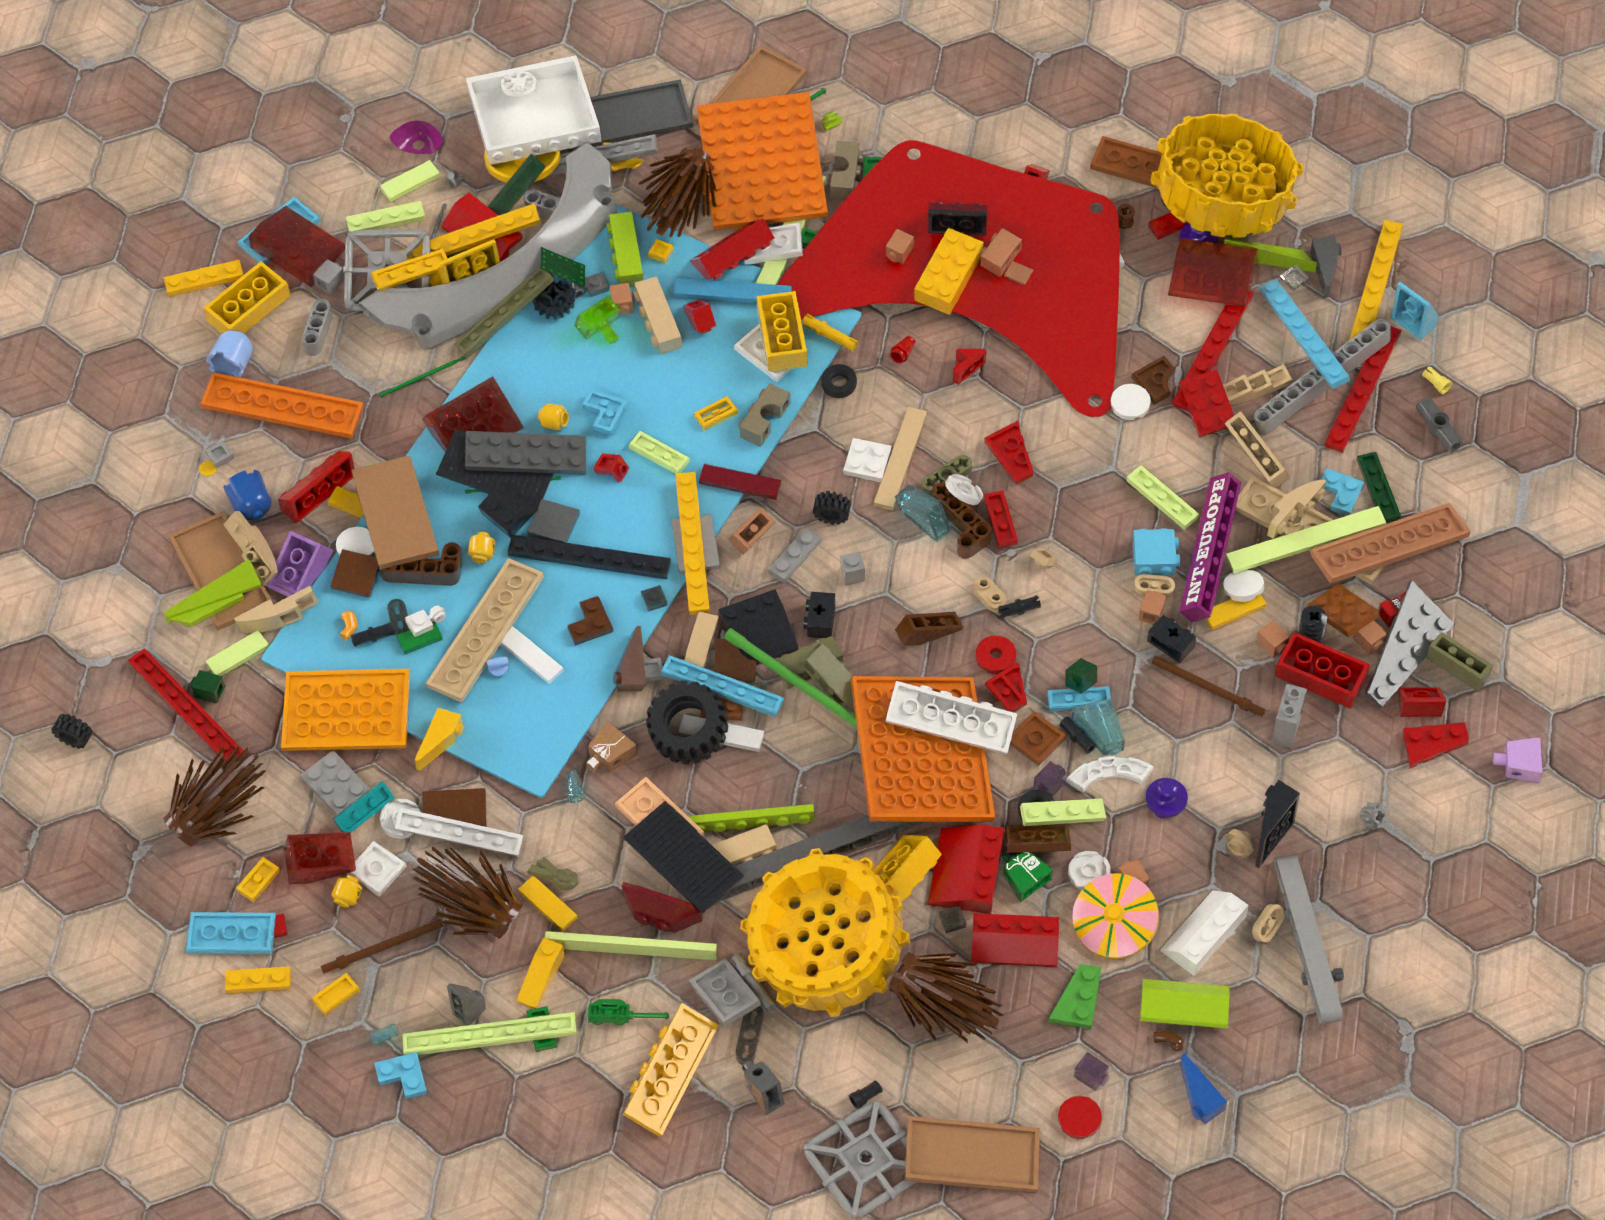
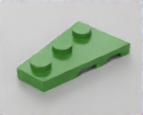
M1079 965L1050 1015L1048 1022L1092 1029L1101 967Z

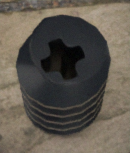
M1314 605L1304 608L1298 634L1322 643L1327 623L1326 612L1319 606Z

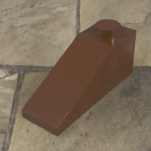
M956 612L907 614L895 631L902 645L910 646L921 645L961 631L963 626Z
M637 626L631 633L616 672H614L613 681L614 684H617V691H642L646 686L641 626Z

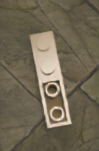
M1321 479L1304 484L1281 498L1273 507L1272 521L1269 524L1267 536L1274 539L1279 533L1282 534L1285 531L1289 521H1293L1296 516L1303 518L1307 512L1310 513L1315 506V502L1317 500L1320 501L1324 497L1326 481Z
M234 511L223 525L244 552L241 557L244 561H251L259 581L263 586H266L278 573L273 553L257 526H251L240 511Z
M308 586L274 605L270 599L234 619L241 633H254L257 630L265 632L303 619L304 617L301 612L319 602L311 586Z

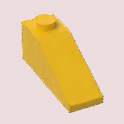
M437 708L415 757L416 770L421 771L454 744L458 735H462L464 723H462L461 714Z
M543 938L534 954L516 1001L532 1009H537L565 957L563 945Z

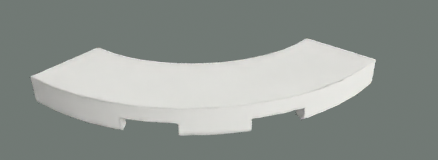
M1107 756L1081 765L1066 778V782L1083 793L1094 783L1108 778H1125L1142 785L1153 771L1154 766L1132 757L1128 759Z

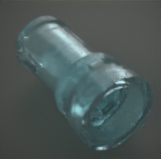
M570 770L565 774L568 785L567 800L571 803H577L584 799V793L580 786L579 772Z

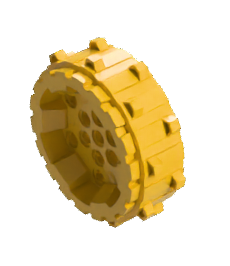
M1205 114L1203 116L1184 117L1182 123L1174 127L1167 138L1159 139L1156 150L1161 152L1162 156L1158 171L1152 172L1151 184L1158 187L1166 207L1183 223L1187 221L1191 224L1192 228L1204 232V230L1209 231L1214 236L1225 237L1226 235H1232V238L1246 237L1250 233L1256 235L1261 232L1271 231L1272 226L1281 220L1287 209H1295L1298 198L1292 192L1296 178L1302 175L1304 168L1302 163L1297 162L1292 149L1282 139L1283 135L1278 131L1274 132L1251 119L1242 118L1238 114Z
M820 848L811 849L809 856L786 864L776 873L767 872L762 877L764 886L756 894L748 918L741 920L740 929L748 935L747 943L750 951L748 960L751 967H754L751 973L758 982L767 981L777 991L776 1001L781 1006L786 1008L791 1004H795L797 1007L813 1011L826 1010L830 1017L840 1016L842 1009L865 1001L874 992L884 993L888 989L887 979L894 972L899 962L901 949L910 944V934L903 930L902 927L903 921L900 911L903 909V904L900 897H896L898 894L897 889L892 883L884 884L880 877L873 873L874 863L870 859L864 857L859 861H855L848 856L839 854L824 855ZM841 889L838 895H833L834 891ZM795 903H800L799 907L792 909ZM835 909L832 915H827L830 910ZM810 916H815L813 921L807 922ZM871 916L869 921L862 922L864 917ZM845 923H850L848 928L842 929ZM829 929L827 935H821L824 930ZM809 936L807 941L801 942L803 937ZM783 943H789L786 948L780 949ZM839 943H844L841 949H836ZM824 949L821 955L815 956L818 950ZM859 956L854 963H850L852 958ZM813 970H818L816 975L810 976Z

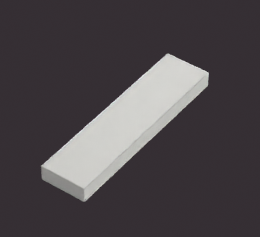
M513 626L501 643L504 648L548 684L564 671L561 665Z
M684 714L678 731L679 735L689 737L696 734L704 726L706 719ZM728 724V732L725 733L726 740L724 743L719 744L755 752L760 751L764 731Z

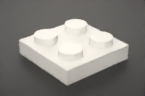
M853 438L843 475L881 482L890 458L892 446Z

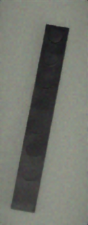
M519 535L511 536L507 551L508 556L660 579H667L671 565V558Z

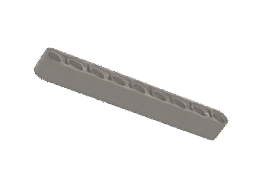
M1385 319L1376 320L1332 353L1347 374L1390 342V323ZM1313 367L1255 412V428L1258 433H1270L1330 387L1316 367Z
M1297 855L1275 858L1276 875L1306 978H1309L1307 983L1320 1024L1342 1021V1008Z

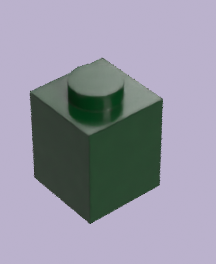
M1082 658L1065 670V686L1080 694H1083L1097 683V665Z
M199 670L197 676H194L191 681V688L194 697L218 703L225 684L222 676Z

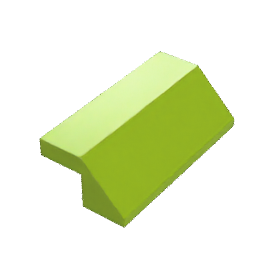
M1143 979L1140 1021L1228 1029L1229 986Z

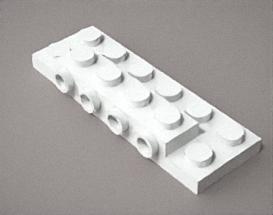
M899 681L895 682L885 722L1007 755L1017 713L995 708L988 702H972L973 699L969 697H954L952 693L947 691H940V693L932 691V688L921 685L917 687Z

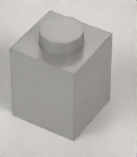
M327 259L313 274L315 286L331 295L344 281L342 266L337 262L333 263Z
M856 552L840 556V569L845 585L864 582L865 566L861 553Z

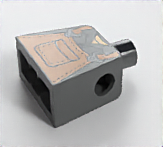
M747 1061L742 1066L747 1089L767 1115L785 1104L780 1081L764 1062L754 1064L753 1061Z

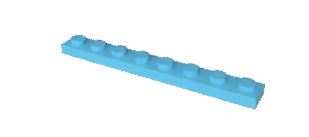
M1275 279L1260 286V293L1331 389L1349 382L1350 378L1347 372L1278 280Z

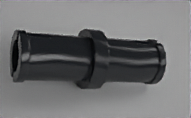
M1037 595L1023 600L1016 599L1013 603L998 606L999 614L1002 613L1000 615L1002 619L1015 614L1023 615L1026 611L1041 608V602L1038 600L1039 597Z
M389 622L375 628L372 626L368 627V630L351 634L350 636L353 646L356 647L368 642L375 643L377 639L394 635Z
M1069 716L1060 722L1059 726L1070 735L1072 742L1077 743L1087 754L1096 748V744L1085 734L1086 731L1081 727L1079 728Z

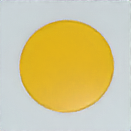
M205 461L199 466V472L203 476H211L217 470L211 461Z

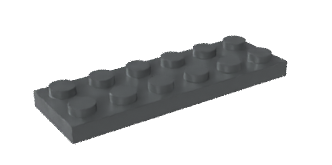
M466 431L465 470L585 475L586 436Z

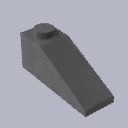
M1335 236L1313 239L1310 252L1313 261L1317 262L1316 272L1324 298L1329 296L1338 258L1341 255L1340 243L1337 244Z
M451 983L447 986L452 1014L465 1025H471L486 1009L484 996L479 991H473L466 986Z

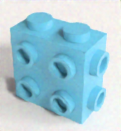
M1143 528L1134 530L1132 540L1134 574L1175 575L1176 567H1180V555L1176 554V549H1179V538L1175 537L1174 529L1148 530Z

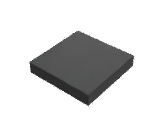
M542 499L527 533L540 539L567 543L580 515V510Z

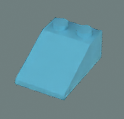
M1399 282L1397 284L1391 319L1422 340L1436 327L1439 315L1429 302Z

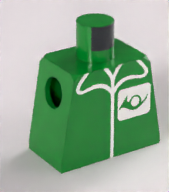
M1006 851L1002 855V858L1007 863L1003 870L1004 878L1020 902L1052 880L1053 870L1031 852H1022L1017 856L1015 853H1007Z

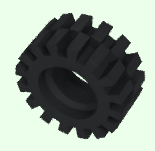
M826 491V494L820 492L815 497L814 517L818 518L820 522L824 520L825 524L828 522L831 525H834V523L840 525L841 522L845 523L848 520L851 501L848 500V497H843L841 493L837 495V492L834 491L833 494L830 491Z
M70 714L59 715L51 729L52 734H55L54 736L59 738L60 742H65V745H71V747H76L77 749H83L93 733L92 728L87 726L86 722L83 723L80 718L78 720L76 716L72 715L71 717Z

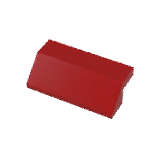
M467 193L454 203L441 226L446 232L451 233L499 215L471 193ZM519 231L494 239L500 262L509 257V249L523 240V235Z

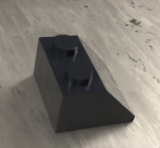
M509 484L492 491L478 506L481 514L510 539L538 510L536 506Z

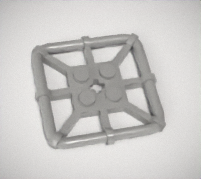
M385 228V230L350 231L345 242V267H343V274H345V308L352 311H362L358 303L371 291L377 290L371 277V272L407 261L408 256L421 243H423L422 255L430 253L429 233L426 230L391 228ZM385 237V251H371L358 238ZM391 237H417L404 251H391ZM353 242L368 256V268L352 267ZM352 275H367V286L352 299ZM430 275L422 277V287H429ZM406 282V283H403V284H400V285H397V286H394V287H391V288H409V287L407 286V282Z
M877 1100L864 1105L843 1119L839 1118L835 1121L834 1125L811 1138L803 1146L802 1151L822 1179L823 1186L830 1190L843 1210L854 1219L868 1214L888 1200H894L897 1198V1194L916 1183L903 1180L891 1187L882 1175L892 1168L905 1170V1161L894 1159L888 1149L900 1142L906 1148L907 1131L901 1128L890 1111ZM872 1112L869 1130L855 1138L847 1126ZM878 1113L882 1115L896 1134L883 1143L875 1133ZM839 1131L849 1141V1143L839 1149L819 1146L820 1143ZM814 1154L837 1157L844 1167L830 1176ZM862 1155H870V1162H862ZM848 1174L857 1184L853 1206L835 1184ZM877 1179L885 1192L859 1208L863 1186Z

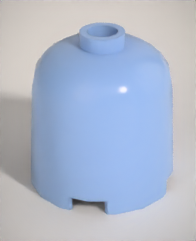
M229 330L222 333L206 358V362L210 364L209 370L241 378L253 353L252 342L242 332Z

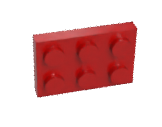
M1217 369L1179 381L1199 438L1228 429L1225 422L1231 419L1234 413Z

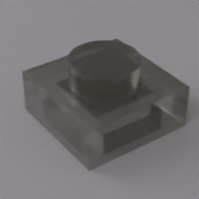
M660 585L641 591V596L648 612L667 606V600Z
M960 906L939 911V917L945 933L966 928V921Z

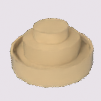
M1232 829L1226 834L1227 846L1233 854L1242 858H1248L1253 853V838L1248 832Z

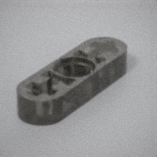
M761 1006L743 1016L735 1051L736 1060L741 1065H744L747 1061L754 1062L764 1020V1011ZM753 1012H757L754 1024H751V1015ZM752 1030L756 1033V1036L753 1039H746L744 1033ZM745 1045L749 1046V1055L743 1058L742 1054L745 1051Z

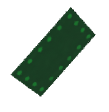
M541 247L540 269L585 287V265Z

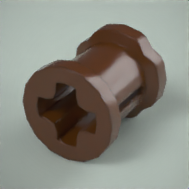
M1130 204L1120 205L1117 210L1119 227L1121 229L1131 228L1134 223L1132 218L1135 213L1134 207Z

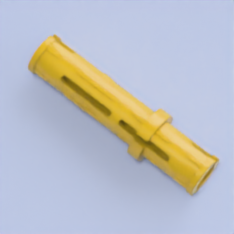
M806 314L802 321L803 326L812 329L817 335H822L851 352H854L859 343L858 340L831 327L826 321H820L810 314Z

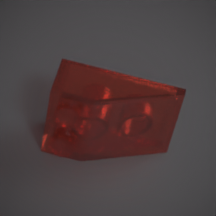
M350 832L287 835L283 848L289 884H308L356 871Z

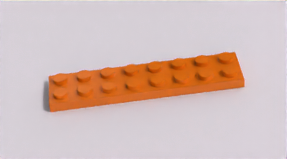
M215 372L211 375L200 403L203 409L353 439L364 409L363 402Z

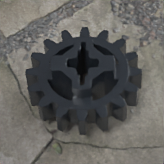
M561 280L558 283L553 281L533 299L534 309L539 311L540 316L545 314L546 319L553 316L555 320L557 315L563 318V313L570 314V308H574L575 295L573 289H569V284L562 285Z

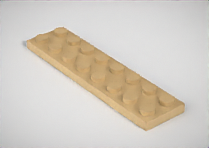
M1252 476L1238 495L1235 511L1269 528V524L1272 521L1273 507L1286 494ZM1313 509L1310 513L1307 512L1303 518L1296 516L1293 521H1289L1285 531L1282 534L1279 533V535H1288L1332 521L1333 519ZM1385 566L1355 576L1372 585Z
M508 558L426 682L427 688L463 703L487 666V660H491L544 579V573Z

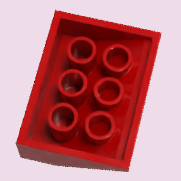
M973 825L941 828L937 849L942 855L934 866L928 905L979 913H992L1004 839L1003 827Z

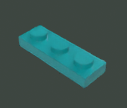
M380 781L332 818L341 833L347 836L395 797L384 781Z

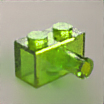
M607 296L580 313L574 326L586 340L597 332H601L609 344L612 345L620 337L609 324L616 321L620 309Z

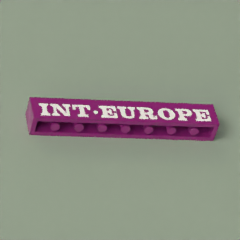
M1229 472L1211 477L1179 610L1191 622L1209 618L1212 614L1241 487V482Z

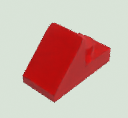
M956 349V361L959 363L953 368V381L959 385L986 363L987 351L985 349Z

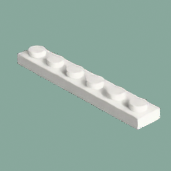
M399 808L395 824V830L519 857L523 841V835L403 808Z

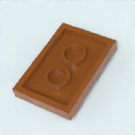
M1339 583L1307 604V606L1314 605L1322 608L1326 612L1327 623L1347 637H1350L1379 617L1378 609Z

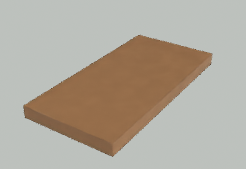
M760 45L709 104L788 95L807 75V69ZM697 117V118H696V124L699 125V120H698V117Z
M410 456L351 470L379 569L439 555Z
M224 511L168 535L196 591L245 562L241 557L244 552L223 525L228 520ZM262 583L260 587L242 593L244 595L243 601L211 617L217 631L236 623L234 618L271 599Z
M908 1116L904 1181L1037 1193L1040 1128Z

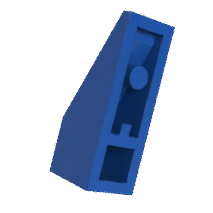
M1184 1053L1181 1055L1180 1067L1191 1112L1197 1120L1207 1124L1225 1111L1227 1100Z

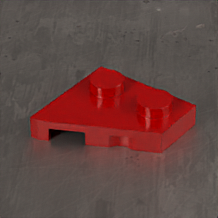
M1018 662L985 682L986 688L1006 711L1014 713L1027 705Z

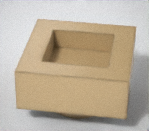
M1044 548L1033 549L1030 554L1035 559V563L1041 567L1054 566L1057 558Z

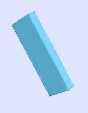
M1109 686L1090 687L1083 694L1072 689L1047 690L1049 712L1111 708L1112 705Z

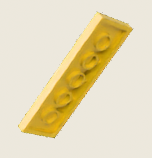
M681 1003L670 1024L667 1026L663 1025L659 1031L658 1037L661 1039L658 1044L654 1043L649 1050L648 1055L651 1058L648 1063L644 1062L638 1072L641 1074L639 1081L635 1080L629 1089L632 1093L629 1098L630 1101L622 1115L657 1136H662L719 1025Z

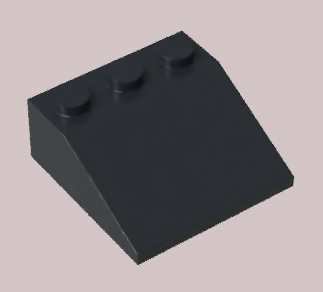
M776 589L718 609L719 623L724 634L732 628L773 659L779 658L784 654L793 653L799 649ZM738 648L741 654L745 656L747 659L755 660L756 666L762 664L760 661L749 655L747 652Z
M1280 780L1274 786L1270 785L1265 793L1267 797L1263 803L1265 808L1261 814L1263 819L1256 859L1257 868L1261 867L1295 823L1300 793Z

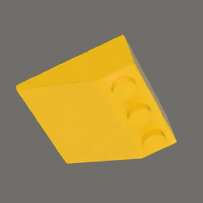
M494 239L441 261L438 268L441 283L447 284L470 277L500 263L496 241Z

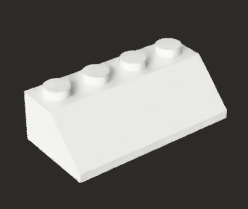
M1212 890L1160 951L1195 976L1246 918L1249 905L1232 893Z

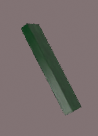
M530 154L487 207L499 216L510 212L546 166L534 155Z
M1377 452L1358 455L1356 460L1374 507L1379 506L1386 524L1400 520L1402 518Z

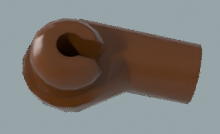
M1153 1032L1154 1043L1169 1042L1172 1043L1171 1048L1173 1051H1181L1183 1049V1038L1174 1032Z

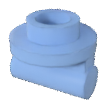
M507 656L487 660L488 670L491 675L499 677L507 673L509 669Z

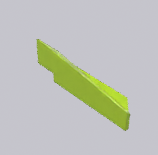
M1226 236L1224 240L1223 254L1242 256L1241 261L1316 272L1317 262L1312 261L1303 250L1248 242Z
M246 560L164 612L165 622L170 624L173 621L182 623L185 627H193L243 601L244 595L242 593L261 586L251 561Z

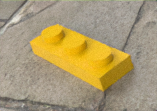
M290 966L225 970L226 994L291 990Z

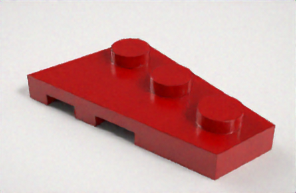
M1018 421L984 438V443L1016 485L1033 477V468L1024 445Z
M1465 722L1403 728L1402 731L1410 768L1417 766L1418 763L1425 760L1426 762L1432 760L1439 754L1449 753L1468 745L1469 742Z

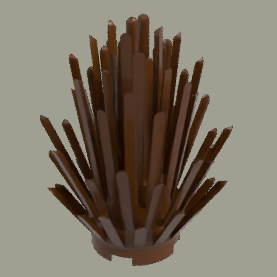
M686 147L679 154L663 157L665 160L649 165L654 167L667 163L650 172L653 174L640 181L639 184H644L666 170L668 171L646 187V190L660 182L641 202L644 203L645 207L648 206L641 215V219H643L646 214H651L661 201L652 216L647 231L652 229L664 209V213L656 224L658 227L656 233L660 234V236H663L666 230L671 227L669 238H671L677 225L683 219L677 237H680L686 220L689 227L693 212L695 214L693 229H695L701 193L703 195V217L706 215V205L707 216L710 217L709 188L714 207H716L714 190H717L713 177L715 165H712L710 162L711 157L706 152L698 148L686 150Z
M224 746L218 755L214 757L199 780L200 772L205 763L204 760L201 761L193 779L190 780L194 762L193 758L191 759L183 785L178 784L180 776L177 773L170 810L163 819L170 830L174 828L180 835L178 838L188 846H195L199 841L235 835L237 834L235 832L216 831L255 817L250 815L239 819L244 815L238 814L213 825L218 820L246 805L248 799L265 788L260 787L255 790L257 786L253 785L243 792L266 772V770H262L259 774L255 773L263 763H259L256 767L252 764L258 759L259 755H252V752L248 751V747L235 757L239 750V746H237L225 760L223 758Z
M451 845L450 850L455 855L448 849H445V853L464 870L435 847H432V851L443 859L442 861L425 850V854L428 855L427 860L440 870L422 858H418L417 862L429 871L421 866H417V868L412 870L429 881H423L418 877H413L412 879L451 901L422 887L418 889L431 897L422 893L417 895L446 907L445 910L469 918L465 919L437 912L435 913L436 916L448 918V920H435L434 922L461 926L464 929L463 932H454L452 935H493L500 939L507 932L508 926L514 918L516 919L523 906L515 898L502 864L500 863L499 865L502 872L500 879L480 849L482 858L479 857V862L496 886L495 888L471 862L462 857Z
M908 952L901 961L905 964H902L898 971H895L888 988H890L889 991L897 995L913 1028H915V1023L912 1015L919 1025L923 1024L934 1041H936V1037L932 1033V1026L925 1017L936 1029L939 1028L942 1032H945V1029L936 1020L938 1019L966 1043H968V1039L961 1035L962 1030L968 1034H975L985 1040V1036L977 1032L976 1028L993 1035L992 1031L986 1029L984 1025L998 1029L999 1026L997 1024L999 1020L996 1016L992 1015V1012L998 1016L1004 1015L989 1006L994 1004L1001 1007L1003 1005L984 997L983 993L959 983L990 994L997 992L986 988L985 985L958 977L974 978L975 976L968 974L969 971L955 969H964L967 966H975L978 963L945 961L949 960L950 957H955L957 953L916 956Z

